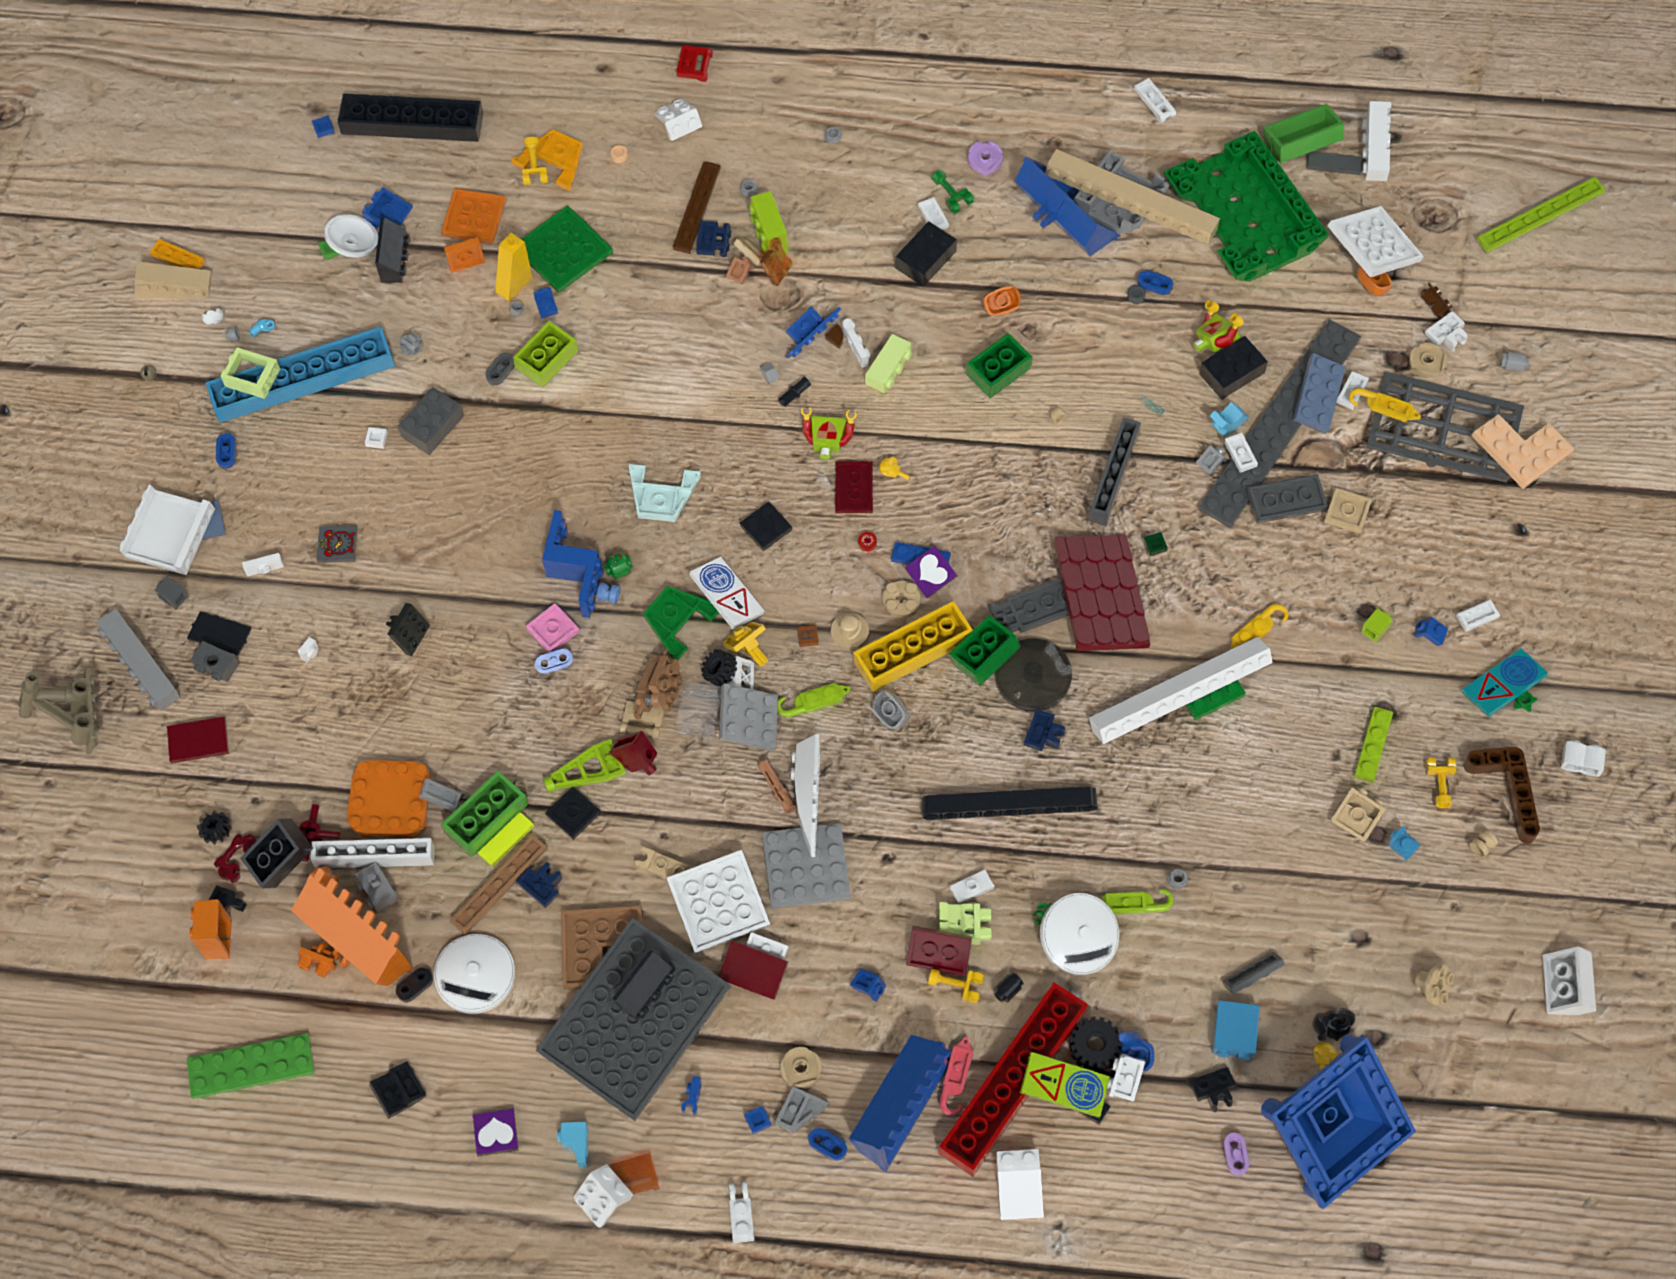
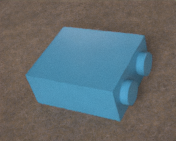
M1218 1000L1212 1054H1217L1218 1057L1222 1058L1235 1056L1240 1060L1254 1059L1257 1045L1259 1005Z

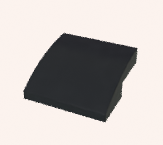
M407 1061L389 1069L387 1074L369 1083L388 1119L410 1108L426 1097L424 1089Z

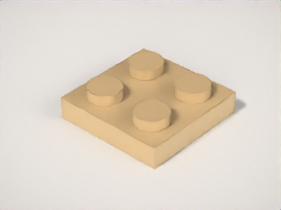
M1336 488L1324 522L1361 534L1372 499Z

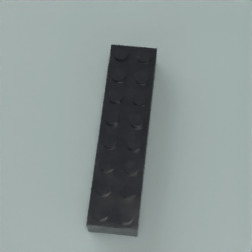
M343 93L337 122L343 135L479 142L483 109L481 101Z

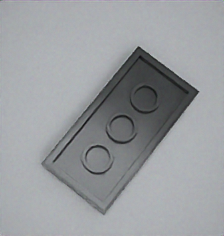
M1318 474L1251 486L1246 489L1256 524L1327 511L1329 508Z

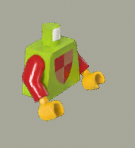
M1207 300L1205 308L1209 311L1208 314H1205L1203 324L1196 331L1199 340L1194 342L1193 345L1198 352L1205 348L1212 352H1218L1240 339L1237 327L1242 326L1244 320L1236 313L1231 315L1230 321L1218 314L1213 315V313L1219 310V305L1214 301Z
M809 406V414H804L802 407L801 414L804 415V419H802L803 434L808 443L813 445V450L820 451L819 457L821 459H830L831 452H840L841 447H844L852 439L855 426L853 422L858 417L857 411H855L853 418H850V410L846 412L847 419L812 416L810 419L811 407Z

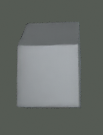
M771 363L760 368L767 384L779 379L778 373Z

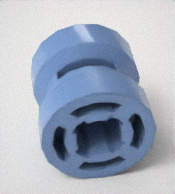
M601 582L597 591V601L604 602L607 600L612 604H617L620 586H608L607 583Z

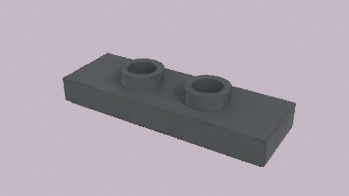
M1271 952L1225 978L1222 982L1226 989L1235 994L1243 988L1251 986L1257 980L1267 977L1271 972L1285 964L1281 957Z

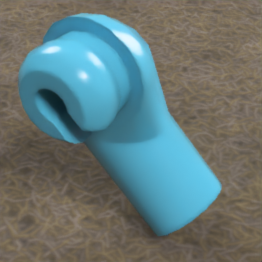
M260 319L248 332L251 336L255 337L261 331H272L275 328V322L270 319Z

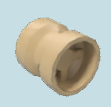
M1483 830L1478 835L1479 837L1469 844L1471 850L1481 858H1485L1489 850L1498 844L1496 837L1488 830Z

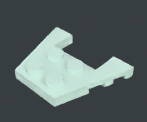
M629 464L638 518L675 522L700 480L701 471L684 470L682 484L679 487L644 483L646 466Z

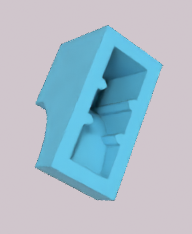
M561 1122V1129L557 1131L558 1142H561L563 1148L570 1149L576 1155L579 1168H588L587 1123Z

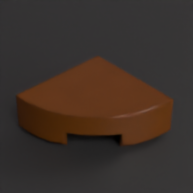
M836 324L825 335V339L838 349L843 344V331Z

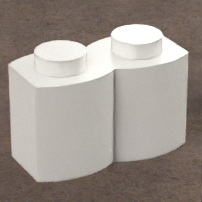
M1577 740L1567 741L1563 747L1561 768L1571 772H1581L1585 775L1600 777L1604 770L1606 750L1595 744L1586 746Z

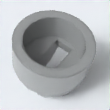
M519 301L511 302L509 307L510 314L514 317L521 316L524 311V305Z
M237 326L230 327L225 331L227 340H240Z

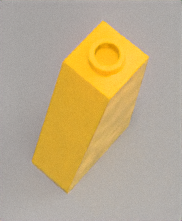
M510 233L499 244L495 292L508 302L533 278L525 242L513 233Z

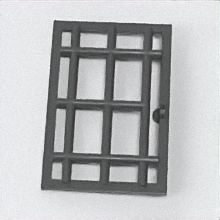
M1390 372L1384 373L1380 393L1388 395L1389 392L1401 395L1402 401L1408 403L1409 399L1413 398L1446 406L1443 422L1421 417L1419 420H1407L1441 429L1438 444L1401 436L1404 422L1396 420L1393 433L1379 430L1383 414L1375 412L1366 448L1426 462V465L1429 467L1438 465L1507 483L1509 474L1493 458H1489V454L1484 448L1481 456L1445 447L1448 431L1470 437L1476 431L1450 424L1453 409L1490 417V420L1499 414L1506 422L1512 423L1511 427L1518 433L1524 405ZM1392 381L1404 384L1405 388L1392 386L1390 383ZM1412 387L1449 395V398L1444 399L1412 391ZM1456 397L1493 406V408L1489 410L1456 402ZM1500 408L1514 411V416L1499 412ZM1376 438L1390 440L1391 444L1376 442ZM1402 443L1480 464L1479 467L1440 458L1439 454L1433 456L1432 452L1424 454L1400 448L1398 444ZM1487 465L1502 468L1501 473L1486 469Z

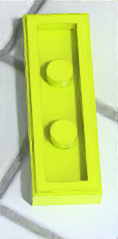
M519 812L478 852V855L493 867L534 828V824Z

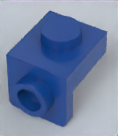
M1433 617L1420 620L1416 624L1414 636L1416 638L1424 636L1435 645L1440 646L1443 645L1448 628Z

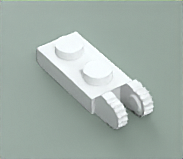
M845 318L842 323L844 336L860 366L863 368L869 366L868 358H870V353L867 348L863 347L860 334H856L854 330L855 324L852 319Z
M742 1182L744 1199H736L734 1183L729 1184L733 1244L754 1241L751 1201L748 1196L747 1182Z

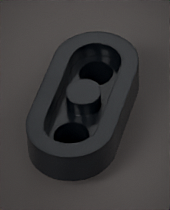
M418 968L397 985L396 995L398 999L402 1002H411L429 988L433 982L431 972L427 968ZM420 975H425L424 979H418ZM404 988H409L408 992H402Z

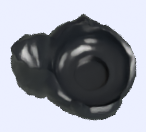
M1332 1008L1325 1013H1317L1312 1025L1318 1034V1040L1326 1041L1328 1037L1339 1041V1039L1349 1034L1351 1026L1355 1022V1014L1347 1008Z

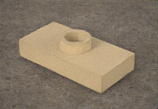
M748 239L735 240L734 245L744 253L745 258L757 266L768 265L770 260Z

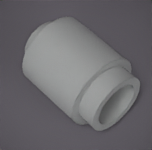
M1503 352L1500 367H1504L1505 370L1523 372L1528 367L1529 358H1526V354Z

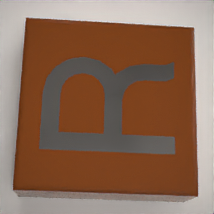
M817 625L798 627L800 647L819 645Z

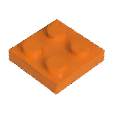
M478 237L444 247L451 273L485 263Z

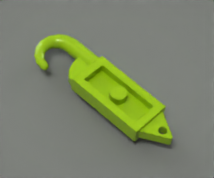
M835 682L800 693L795 699L796 707L789 710L781 708V703L786 700L785 696L781 697L777 701V712L783 717H792L841 703L842 699L851 690V687L837 685Z
M1166 889L1159 890L1160 893H1164L1168 898L1165 904H1154L1152 896L1145 892L1105 893V896L1100 899L1111 909L1114 915L1168 911L1174 903L1173 895Z

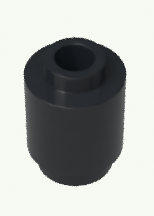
M1013 972L1010 975L1007 974L994 987V996L1000 1002L1005 1001L1008 1003L1022 989L1021 986L1024 984L1022 979Z

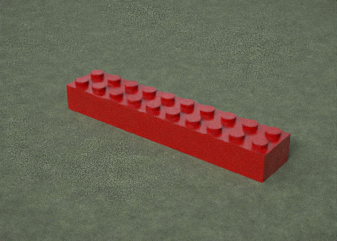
M1053 982L940 1144L938 1149L939 1155L973 1177L1029 1097L1028 1095L1021 1094L1020 1090L1030 1053L1033 1052L1055 1059L1071 1036L1073 1029L1076 1028V1025L1080 1023L1088 1009L1086 1002Z

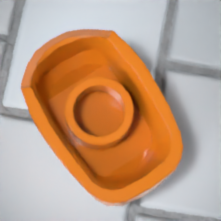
M1361 266L1357 270V277L1363 286L1374 296L1387 294L1393 285L1387 272L1369 277Z
M1014 286L1001 287L982 298L985 312L991 316L1015 311L1019 308L1021 301L1020 293Z

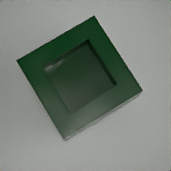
M1162 532L1143 537L1149 557L1167 552L1168 547Z

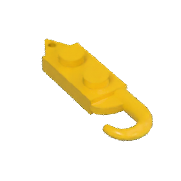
M1356 388L1349 393V401L1355 406H1358V403L1354 400V396L1361 395L1368 398L1367 405L1372 411L1405 423L1407 420L1421 419V415L1413 408L1411 403L1364 388Z
M1281 604L1270 605L1231 638L1230 650L1256 637L1262 639L1268 634L1274 625L1270 617L1273 612L1277 610L1282 611L1284 614L1282 621L1286 622L1289 616L1287 608Z

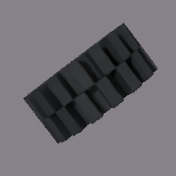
M715 649L713 652L708 653L709 657L706 656V662L702 663L704 668H701V672H703L702 677L719 687L724 683L727 684V681L731 682V676H735L733 672L737 671V667H735L737 665L736 658L721 649Z

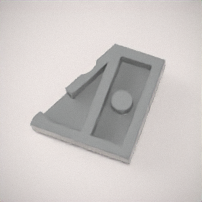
M792 1086L775 1121V1125L794 1134L828 1107L829 1102Z

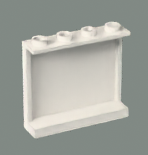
M149 484L147 490L143 492L142 501L135 510V517L128 526L127 535L122 540L119 551L125 558L187 575L215 508L210 501L202 500V503L155 490Z

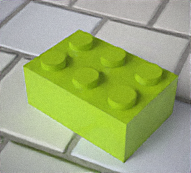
M768 191L751 196V204H749L750 220L752 225L756 226L755 233L757 239H761L762 243H760L762 252L766 253L768 259L788 254L787 231L772 192Z
M548 321L513 357L515 369L543 388L579 351L577 341L555 324Z

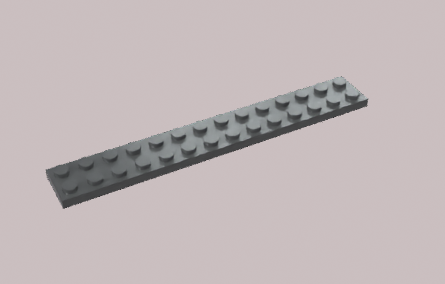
M1330 319L1246 438L1258 463L1257 467L1240 473L1232 459L1199 506V511L1229 528L1234 525L1249 503L1247 487L1262 484L1302 425L1293 421L1310 355L1315 353L1343 365L1360 341V335Z

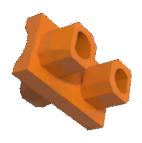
M322 942L319 947L313 945L312 951L300 947L298 951L300 954L298 967L309 971L312 963L317 964L314 972L322 978H326L330 970L335 971L337 965L334 964L333 959L328 958L331 957L332 952L327 950V943Z

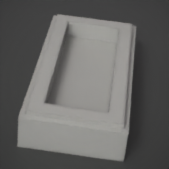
M428 778L423 781L419 798L452 812L457 810L461 797L460 792Z

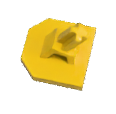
M750 622L740 626L723 643L724 647L728 650L737 652L742 649L746 655L750 654L759 667H763L768 662L767 657L758 648L759 643L755 639L766 630L763 624Z

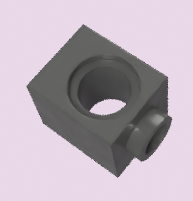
M168 576L159 582L155 589L159 599L175 610L188 598L185 588Z

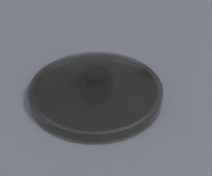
M1030 638L1018 641L1020 648L995 672V683L1000 695L1012 706L1025 711L1035 712L1036 709L1043 711L1054 707L1064 699L1071 686L1072 668L1068 657L1058 646L1046 640Z

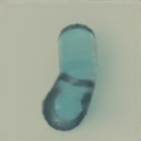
M1146 396L1142 397L1146 407L1152 412L1159 415L1164 413L1162 407L1155 405Z

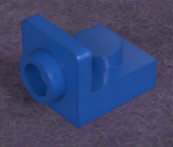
M550 287L541 288L533 292L541 319L558 314Z
M861 968L850 983L854 990L867 994L875 1002H877L886 988V984L878 975Z

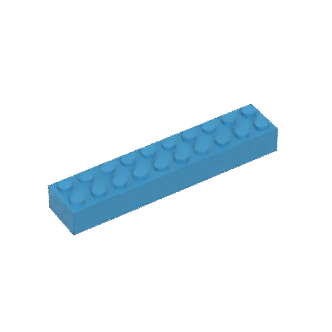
M378 327L277 359L280 371L265 399L225 387L222 378L205 383L219 423L393 368L395 365L382 327ZM258 365L236 372L233 377L257 384L265 367Z

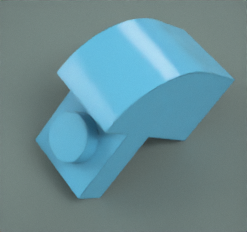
M1233 402L1221 413L1214 411L1210 415L1214 420L1211 424L1222 436L1230 435L1249 418L1240 406Z

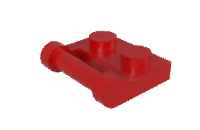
M682 45L676 72L677 77L698 79L700 82H706L708 78L707 70L713 50L704 47ZM703 56L701 70L696 71L698 57Z

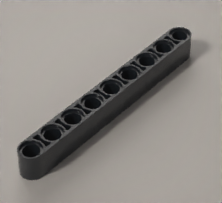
M1094 787L927 795L921 798L922 818L925 820L1090 812L1098 809L1097 792Z

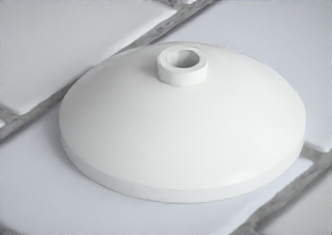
M339 215L332 218L326 224L324 231L325 240L334 251L341 255L363 257L372 253L377 247L378 233L370 222L359 216Z

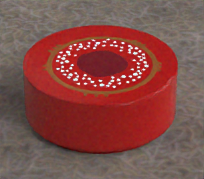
M864 532L858 538V546L863 551H872L877 546V538L871 532Z

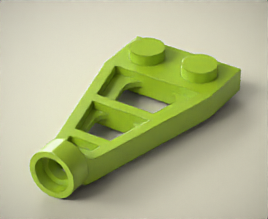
M611 738L591 746L549 777L544 778L543 782L547 792L551 793L558 789L570 788L572 786L608 782L625 775L626 771L623 765L609 753L614 745ZM597 758L602 767L601 772L587 774L584 771L583 765L590 759ZM575 767L579 768L582 775L580 778L574 780L566 779L565 773Z

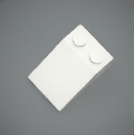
M1039 1149L996 1152L1001 1220L1043 1218Z

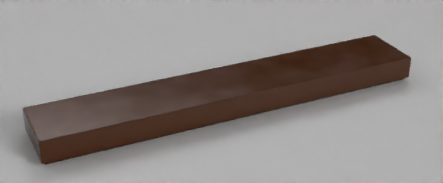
M703 162L673 245L674 251L691 254L700 228V221L703 220L721 169L719 164Z

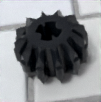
M213 810L212 815L205 813L206 818H199L201 824L197 825L200 838H204L203 840L206 843L211 841L214 845H216L217 840L223 843V837H229L228 831L232 830V826L229 824L230 819L225 817L223 812L218 814Z

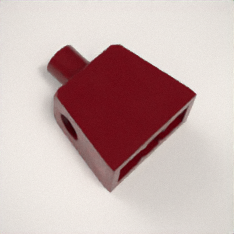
M642 731L618 738L609 751L630 772L643 770L650 776L657 769L652 763L657 756V751Z

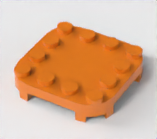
M370 760L358 763L352 776L347 810V821L352 830L359 837L366 839L367 836L413 839L423 829H426L429 801L419 798L423 781L426 778L432 780L426 766L410 761Z

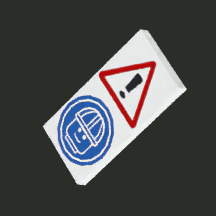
M722 557L690 571L689 576L733 630L764 614V609Z

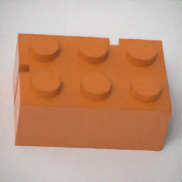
M219 900L194 901V908H191L190 912L191 920H193V927L189 929L190 939L193 940L195 946L198 947L199 952L202 953L205 959L230 958L231 941L219 939L231 937L232 920Z

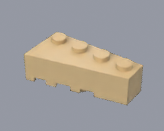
M137 261L135 299L208 298L211 271Z

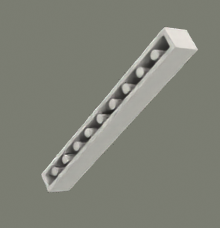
M1256 637L1089 717L1092 732L1103 744L1273 663L1270 648L1259 637Z

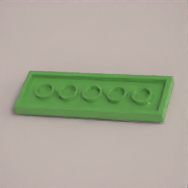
M309 1033L187 1058L192 1099L315 1074Z

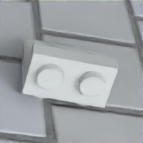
M677 99L673 104L658 108V111L654 112L655 117L664 123L671 141L702 127L697 109L685 99Z
M605 1164L588 1175L575 1194L574 1200L595 1225L600 1228L605 1225L616 1207L629 1201L633 1194L613 1170Z

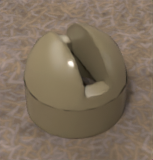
M144 366L141 369V376L145 381H152L156 378V371L152 366Z

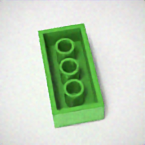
M497 771L441 824L442 829L454 843L472 858L528 805L526 795L503 774Z

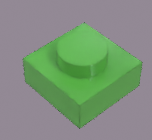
M326 240L318 243L325 261L341 255L334 251L327 244Z

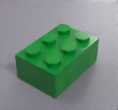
M1007 333L967 362L966 375L989 398H992L1032 368V356Z
M988 615L949 653V656L956 668L981 686L1020 648V644L1015 634Z

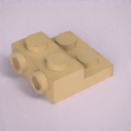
M1359 787L1357 790L1351 788L1330 821L1365 843L1387 809L1384 808L1385 803L1377 798L1371 800L1366 797L1368 793Z

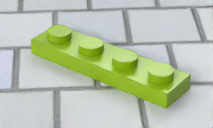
M1374 706L1354 778L1370 783L1374 782L1393 716L1392 711Z

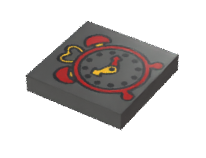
M319 526L317 562H355L357 526Z

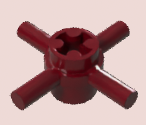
M312 804L309 820L302 822L299 826V829L311 846L312 841H322V838L340 839V832L322 830L316 822L319 805ZM310 853L302 860L303 862L309 861Z

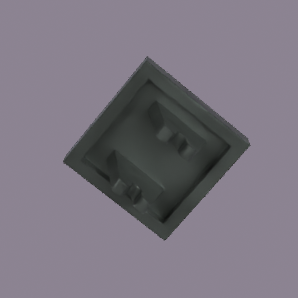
M405 603L399 615H391L389 618L392 621L386 622V625L390 627L387 634L406 655L413 656L430 624L412 604Z

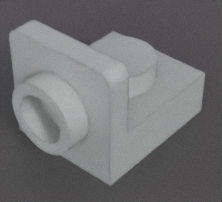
M1210 445L1196 463L1212 475L1223 461L1226 462L1227 459L1224 457L1225 452L1218 446L1214 449Z

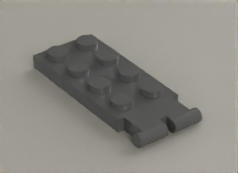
M1061 578L1008 597L1006 602L996 605L992 603L988 606L993 618L997 621L1002 619L999 623L1012 633L1018 630L1020 633L1069 616Z

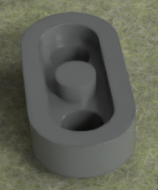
M500 354L487 369L486 379L489 384L494 386L500 385L514 369L515 365L511 354Z

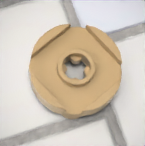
M1422 343L1420 346L1413 348L1409 357L1411 372L1425 378L1439 377L1447 363L1446 354L1441 351L1438 345L1433 343ZM1430 358L1431 363H1426L1424 360Z
M907 581L889 583L883 592V607L890 615L896 618L911 616L920 606V593L916 585ZM899 596H903L907 600H904L903 603H899V600L896 599L899 598Z
M796 1047L785 1054L780 1064V1070L783 1080L789 1087L792 1088L794 1086L798 1089H806L819 1081L822 1066L820 1058L815 1052L813 1053L805 1047ZM800 1063L803 1066H807L803 1073L795 1070Z

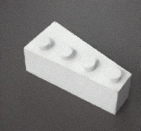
M1370 101L1366 118L1362 119V130H1365V133L1362 134V144H1365V148L1362 150V158L1365 159L1362 173H1365V180L1387 181L1390 171L1389 129L1391 116H1389L1391 102Z

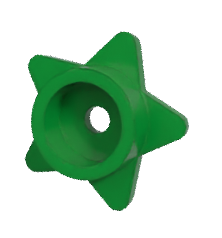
M1527 690L1514 699L1516 701L1514 708H1523L1530 712L1531 704L1536 702L1537 698L1533 697Z

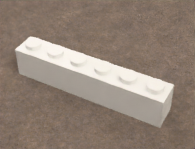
M431 838L312 841L311 862L315 868L319 865L321 867L327 865L330 868L368 867L375 862L379 867L434 865L435 846Z

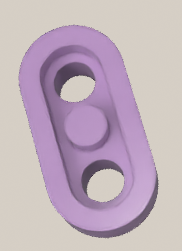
M1230 1133L1226 1136L1223 1143L1227 1167L1231 1174L1241 1176L1249 1168L1245 1140L1238 1133ZM1235 1142L1238 1147L1232 1148L1230 1143ZM1234 1163H1240L1241 1168L1237 1169Z

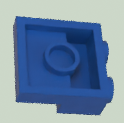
M382 187L379 192L376 191L371 198L373 202L371 205L367 204L362 213L364 214L363 219L370 222L377 229L380 226V218H386L401 226L413 206Z

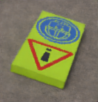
M1031 1052L1020 1093L1099 1118L1110 1077Z

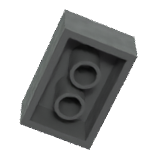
M432 387L398 425L400 435L403 439L430 455L464 417L462 406Z

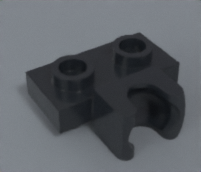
M1228 1067L1190 1080V1086L1197 1101L1208 1098V1103L1213 1112L1218 1110V1101L1225 1102L1227 1107L1233 1105V1098L1229 1090L1236 1088V1082Z

